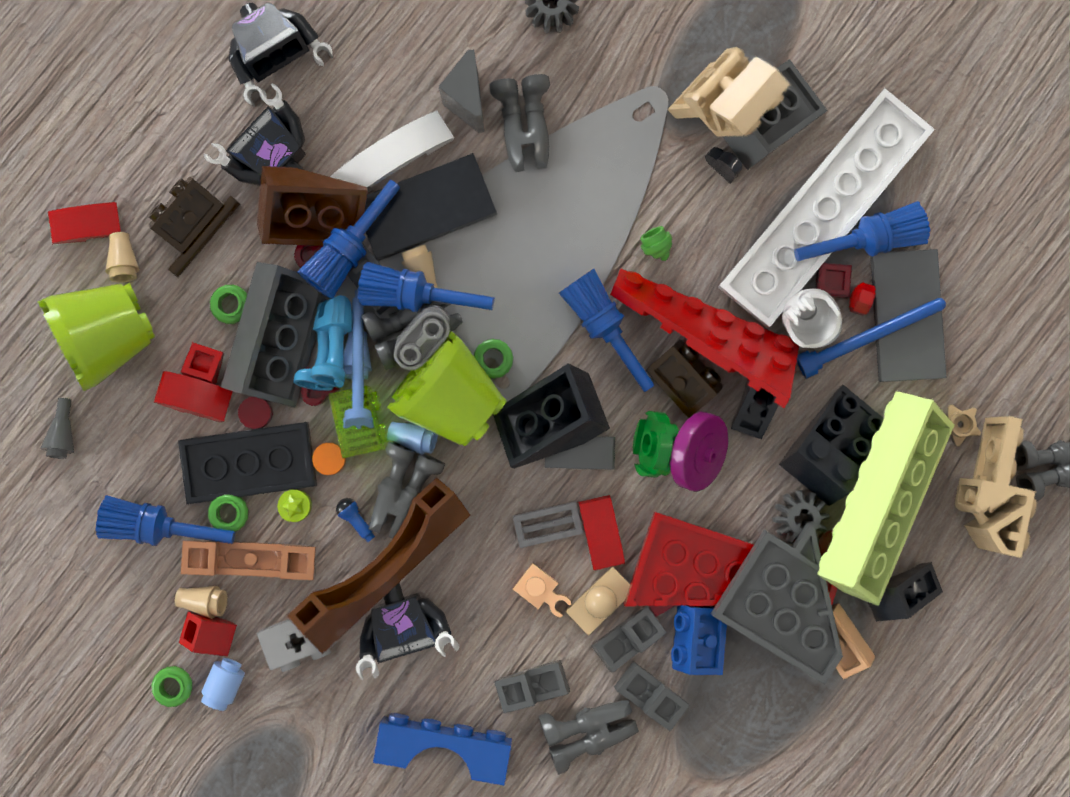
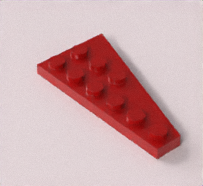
M620 269L611 290V296L642 316L652 315L662 323L661 329L669 334L675 330L688 339L686 342L687 346L727 372L737 371L750 380L748 383L750 387L758 392L761 388L767 390L777 397L774 401L782 408L786 407L791 396L799 345L792 338L769 331L756 322H748L738 318L727 310L714 308L696 297L683 295L665 284L652 282L636 272Z
M654 512L624 606H716L754 544ZM826 581L832 605L838 588Z

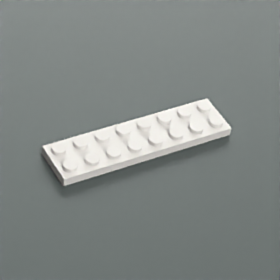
M884 89L718 288L766 328H769L783 312L788 300L805 286L831 254L797 261L794 249L846 236L935 129L888 90Z

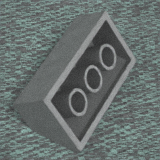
M257 262L221 388L296 407L301 387L293 383L294 375L298 370L305 369L308 365L317 334L313 330L318 304L325 301L327 296H324L308 284L296 271L279 265Z

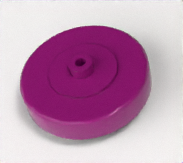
M699 412L691 416L679 430L672 447L670 459L671 474L678 486L698 492L707 488L718 476L728 450V430L721 417L707 412Z

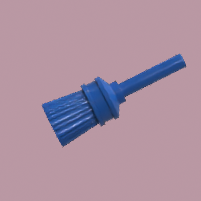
M389 180L354 226L349 225L346 230L333 228L329 238L322 242L324 246L297 273L324 296L333 299L350 269L356 268L359 260L367 254L362 244L366 239L364 236L365 232L395 196L400 186L393 180Z
M917 201L886 214L879 212L870 217L863 216L859 221L858 229L852 230V234L794 249V255L797 261H802L855 247L857 250L863 248L869 256H876L881 252H890L892 248L928 244L930 227L927 213H925L920 202Z
M370 262L365 263L358 283V300L362 306L397 307L398 310L408 309L417 313L424 303L431 304L432 301L493 310L495 298L490 296L434 288V284L427 283L423 271L412 272L409 269H403L401 272Z
M592 269L560 291L559 295L583 321L581 325L590 334V339L603 338L606 343L610 342L643 392L652 388L654 383L620 335L623 331L619 326L624 315L615 306L617 305L615 301L611 302L595 269Z
M105 495L97 513L95 530L99 539L135 540L137 544L148 543L151 546H157L164 537L171 538L172 535L233 544L235 539V531L175 522L174 518L167 516L165 506L162 505L152 506L150 503L139 505Z

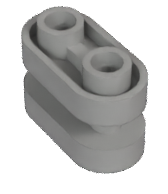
M438 305L424 307L398 336L394 349V358L400 367L407 370L420 368L448 337L450 318L444 308Z

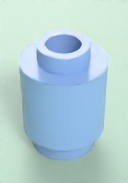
M223 658L222 662L215 661L201 691L203 694L201 700L203 704L216 710L225 711L227 706L233 703L245 675L244 671L240 669V663L229 658Z

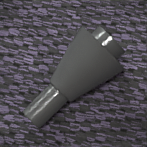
M58 398L55 418H53L40 447L41 450L47 451V457L66 459L67 454L74 453L71 422L69 420L71 399Z

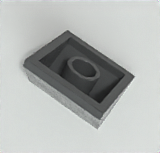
M467 50L438 88L443 106L475 131L481 133L485 132L475 51Z

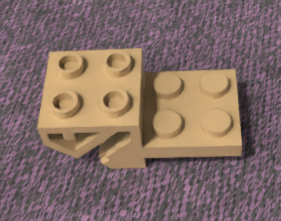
M738 47L728 48L715 62L710 63L667 110L676 119L699 117L716 136H747L758 128L761 123L760 117L767 110L774 109L783 100L784 96L782 93L790 84L776 68L758 57H755L749 63L748 58L745 57L741 49Z
M1011 416L985 418L973 479H959L955 506L962 512L973 513L975 519L964 526L979 549L1022 558L1023 551H1026L1030 541V535L1027 532L1029 521L1034 516L1037 507L1036 500L1034 499L1035 491L1009 486V482L1014 478L1017 470V462L1014 460L1016 448L1022 443L1024 430L1021 427L1022 419Z

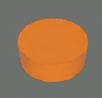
M323 443L315 449L312 462L319 473L334 475L344 468L346 453L336 443Z

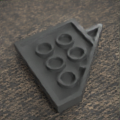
M806 523L792 546L764 529L711 614L816 680L826 684L843 655L827 582L817 575L820 569L821 555L815 527Z

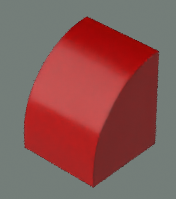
M188 611L179 643L193 653L228 657L237 625L216 616L210 619Z

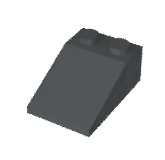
M790 59L776 68L790 84L782 93L784 96L783 100L774 109L767 110L760 117V125L747 136H722L747 170L828 111Z

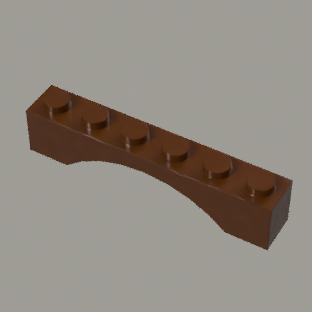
M435 478L412 500L408 514L399 531L375 560L347 580L329 588L312 592L287 617L322 654L325 653L471 516L457 495L442 481Z

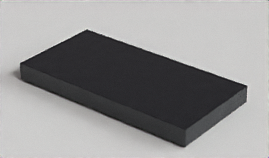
M474 153L398 182L397 184L400 186V189L366 231V235L376 260L380 261L497 215ZM382 189L367 194L365 211Z
M309 422L178 440L186 505L213 501L222 495L243 497L317 486L315 467L312 462L313 451Z

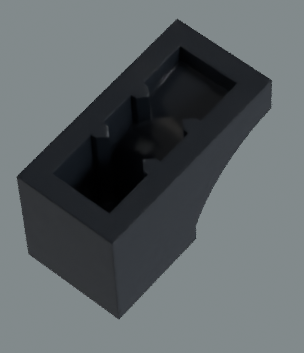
M747 379L741 401L732 420L731 429L762 440L779 405L774 402L777 398L763 388L759 392L748 385L750 380Z
M932 562L920 563L916 567L890 578L879 606L868 602L876 622L909 619L943 593Z

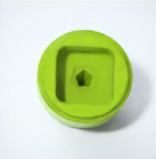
M293 489L286 491L280 496L277 508L284 520L299 522L310 514L312 502L306 492Z

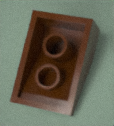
M262 166L257 227L261 243L324 246L322 242L329 238L333 228L346 230L349 225L354 226L363 215L367 199V187L299 168Z

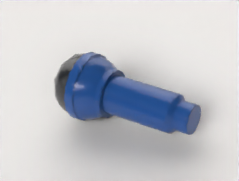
M344 498L337 503L336 512L338 517L349 521L362 539L369 542L375 537L372 531L369 530V525L359 514L356 501L351 498Z

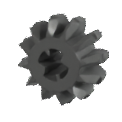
M525 0V4L529 6L525 10V14L527 17L533 18L532 25L534 28L544 24V32L547 34L550 31V26H555L556 31L560 33L563 30L562 23L569 26L573 24L574 19L572 15H576L579 12V6L575 4L578 0ZM554 1V5L557 3V7L550 9V4L547 6V2Z
M796 490L794 499L789 494L783 495L786 506L775 504L774 508L781 511L782 515L772 517V521L783 523L776 532L778 535L788 533L786 542L793 544L806 523L815 527V531L827 532L828 528L821 525L820 522L821 520L830 519V515L819 512L826 506V503L824 501L814 503L816 499L815 493L809 492L804 498L803 491ZM802 509L801 513L807 514V520H803L801 523L795 522V516H799Z

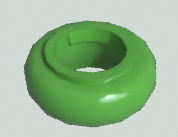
M234 284L219 287L210 299V309L213 316L225 324L240 322L247 293L241 287ZM229 295L236 296L239 304L236 311L231 314L225 313L222 309L223 299Z
M499 339L483 341L474 352V357L491 379L503 377L510 371L513 365L514 357L511 348L507 343ZM497 349L502 354L503 363L499 367L489 368L485 364L484 355L488 350Z
M222 495L214 499L208 508V518L214 528L236 532L246 524L249 510L246 502L241 497ZM224 504H231L236 508L237 516L231 523H226L221 519L220 510Z
M177 666L161 669L152 681V694L155 700L166 707H177L185 703L193 689L190 675L184 669ZM166 678H174L179 682L180 692L178 695L172 696L165 691L164 682Z

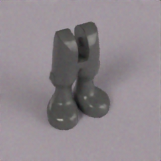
M1023 440L1020 446L1016 448L1014 460L1017 462L1018 471L1044 464L1057 465V467L1048 471L1017 475L1016 482L1018 488L1035 491L1034 499L1036 501L1044 497L1046 486L1056 484L1060 487L1070 488V442L1058 440L1051 444L1047 450H1037L1032 442Z
M388 442L385 451L392 459V469L390 476L385 477L378 484L379 493L373 508L369 530L380 533L388 519L387 515L390 513L396 516V519L392 522V529L389 534V538L393 539L408 514L412 500L422 491L421 489L425 481L431 475H439L443 472L445 463L425 453L419 454L412 477L403 489L402 481L416 452L398 443Z
M629 700L612 702L591 709L583 708V710L576 714V719L565 722L556 721L549 713L538 716L558 775L566 773L570 763L586 752L589 755H601L605 749L639 732L635 720H626L610 725V722L624 718L632 713ZM586 733L578 741L565 745L558 744L573 735Z

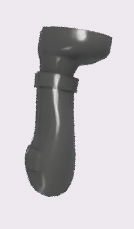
M545 74L530 75L521 81L525 100L524 110L527 118V132H524L521 120L522 114L518 102L517 81L506 78L495 80L489 84L491 95L499 100L504 107L501 110L504 119L506 150L515 172L524 171V153L522 154L521 145L534 144L535 152L533 153L537 169L547 168L549 137L543 114L544 106L540 103L542 95L550 87L549 76Z
M432 301L431 304L424 303L417 313L404 309L397 313L389 314V318H379L373 312H367L361 316L375 343L395 331L399 332L406 328L424 307L438 305L445 308L451 304ZM459 313L449 316L450 330L454 331L463 321ZM397 338L375 345L385 370L393 368L397 363L394 358Z

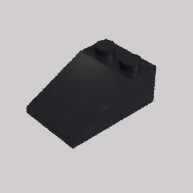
M569 363L506 402L503 408L496 415H493L510 467L514 469L583 445L610 429L589 373Z

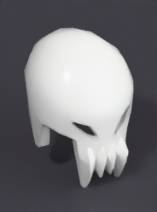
M816 288L801 290L793 295L784 306L782 314L784 327L792 340L803 348L824 347L839 337L842 330L841 311L835 300L826 291Z

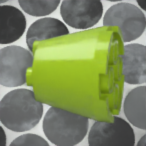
M130 283L124 286L122 284H115L51 295L37 301L44 312L43 315L60 349L74 371L75 377L84 392L99 385L151 344L150 340L155 338L152 331L153 328L146 314L143 312L138 315L137 313L141 308Z
M450 330L448 337L424 365L409 371L392 395L396 402H391L387 408L404 420L459 445L466 446L473 438L479 440L489 428V424L486 421L492 414L496 415L503 408L507 400L502 396L462 339Z

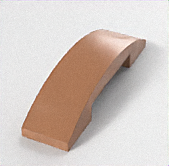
M183 541L181 574L210 576L219 574L314 580L316 547L234 541L233 544L216 541Z

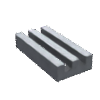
M576 501L513 516L520 548L583 534ZM567 510L572 511L571 516L524 527L521 526V521ZM572 522L575 524L573 529L524 539V533Z

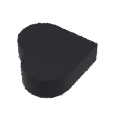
M713 147L705 155L707 163L730 184L742 170L741 161L731 152H724L718 147Z

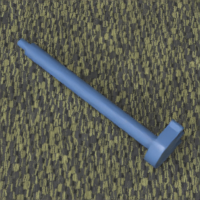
M358 289L355 290V298H352V409L346 410L345 417L343 418V428L356 426V429H360L361 426L373 428L372 412L364 409V321L361 316L364 314V306L358 300Z

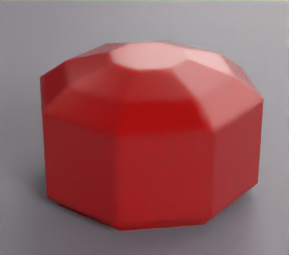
M862 282L854 288L849 301L850 312L861 316L868 314L876 295L875 286Z

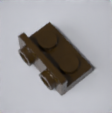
M191 176L186 181L180 178L169 191L173 195L165 205L159 203L148 216L152 220L149 223L150 229L181 253L187 249L224 205Z
M681 339L645 370L688 418L698 412L723 388V385L720 383L721 378L713 368L706 367L700 361L698 352L687 346Z

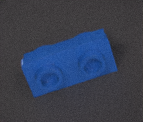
M677 605V612L674 617V647L671 651L673 669L688 675H723L727 624L711 614L714 607Z

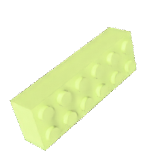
M899 391L895 392L892 401L885 408L883 423L880 430L873 436L871 451L867 460L860 466L858 481L854 490L849 493L846 499V509L841 520L833 529V539L828 551L821 557L820 569L817 574L842 592L877 606L881 602L954 428L953 422L933 400Z

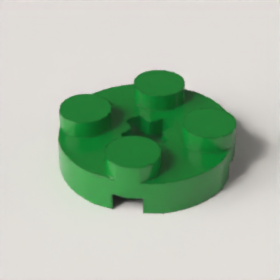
M647 411L645 413L648 415L647 419L639 420L634 434L633 454L639 455L640 464L634 463L635 469L643 477L657 478L660 475L667 476L671 471L670 456L672 445L678 434V427L676 424L670 423L667 414Z

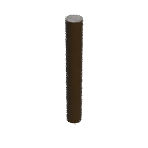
M230 195L224 202V205L168 270L179 277L239 207L240 203Z

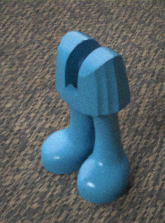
M339 295L318 304L313 330L317 332V359L313 368L300 369L295 373L293 383L300 387L330 391L333 390V387L340 388L344 386L346 373L344 370L343 341L344 335L352 332V308L350 300L346 296Z

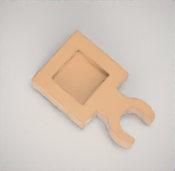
M534 563L529 566L513 587L515 592L537 609L544 602L548 604L551 612L557 617H562L563 614L556 610V602L563 600L571 606V600L566 595L557 594L553 591L558 582Z

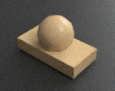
M612 566L566 610V613L589 636L625 601L630 584Z

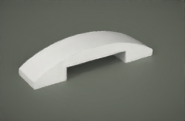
M435 111L410 122L377 141L343 165L330 177L366 186L368 189L367 193L373 190L372 186L425 153L427 156L454 140V136L438 111Z

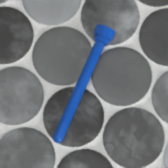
M936 298L818 353L815 350L810 353L808 350L798 354L797 365L804 378L808 379L817 375L818 370L823 368V364L942 311L946 307V302L942 298Z

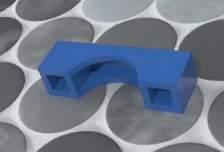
M390 713L389 717L384 716L380 722L373 763L406 768L414 756L421 751L433 747L450 749L462 757L469 768L471 780L505 785L512 738L506 737V733L502 731L487 730L485 734L473 732L474 728L468 725L455 724L454 728L441 726V722L438 720L422 719V722L410 721L407 715Z

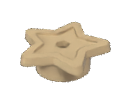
M954 405L948 406V418L954 424L951 436L956 446H960L968 436H979L981 434L975 419L976 408L961 411ZM959 421L963 423L961 428L957 425Z

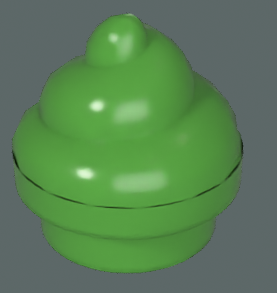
M659 226L641 236V249L645 255L652 256L655 259L660 258L662 261L668 259L672 247V236L669 231H665L663 226Z

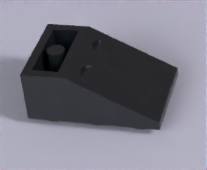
M841 385L793 443L779 465L811 492L815 493L828 506H831L847 496L855 486L859 478L860 466L867 460L872 448L873 436L880 430L884 418L846 386Z

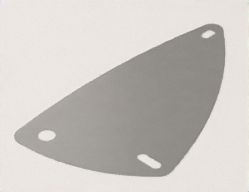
M649 86L548 135L549 159L547 168L537 169L533 153L535 152L534 144L522 150V154L524 153V171L515 172L509 159L490 169L482 176L497 215L416 246L419 247L426 244L428 252H432L438 288L495 298L493 310L451 304L444 309L449 316L456 313L460 314L463 323L452 332L462 339L473 356L478 345L489 339H499L507 343L511 348L514 357L513 365L506 374L510 381L509 386L506 389H501L491 379L502 396L507 400L506 402L527 390L535 382L581 322L580 317L559 295V292L592 269H595L599 279L604 284L625 244L645 195L665 124L668 97L665 91L659 87ZM646 102H649L655 112L643 121H635L633 119V112ZM403 252L378 261L384 267L401 272L405 269L401 263L404 261L401 254ZM347 277L339 288V295L346 296L350 300L352 308V298H355V290L358 288ZM364 306V314L373 312L379 318H389V314L400 311L397 307L391 306L379 315L372 306ZM364 323V331L367 332L368 335L370 336V334H369V332H368V330H367V328H366V326H365V323ZM403 330L399 332L395 331L386 336L385 338L377 341V343L383 341H390L395 338H398V335H400ZM497 349L488 350L484 355V362L487 358H493L499 366L503 363V356Z

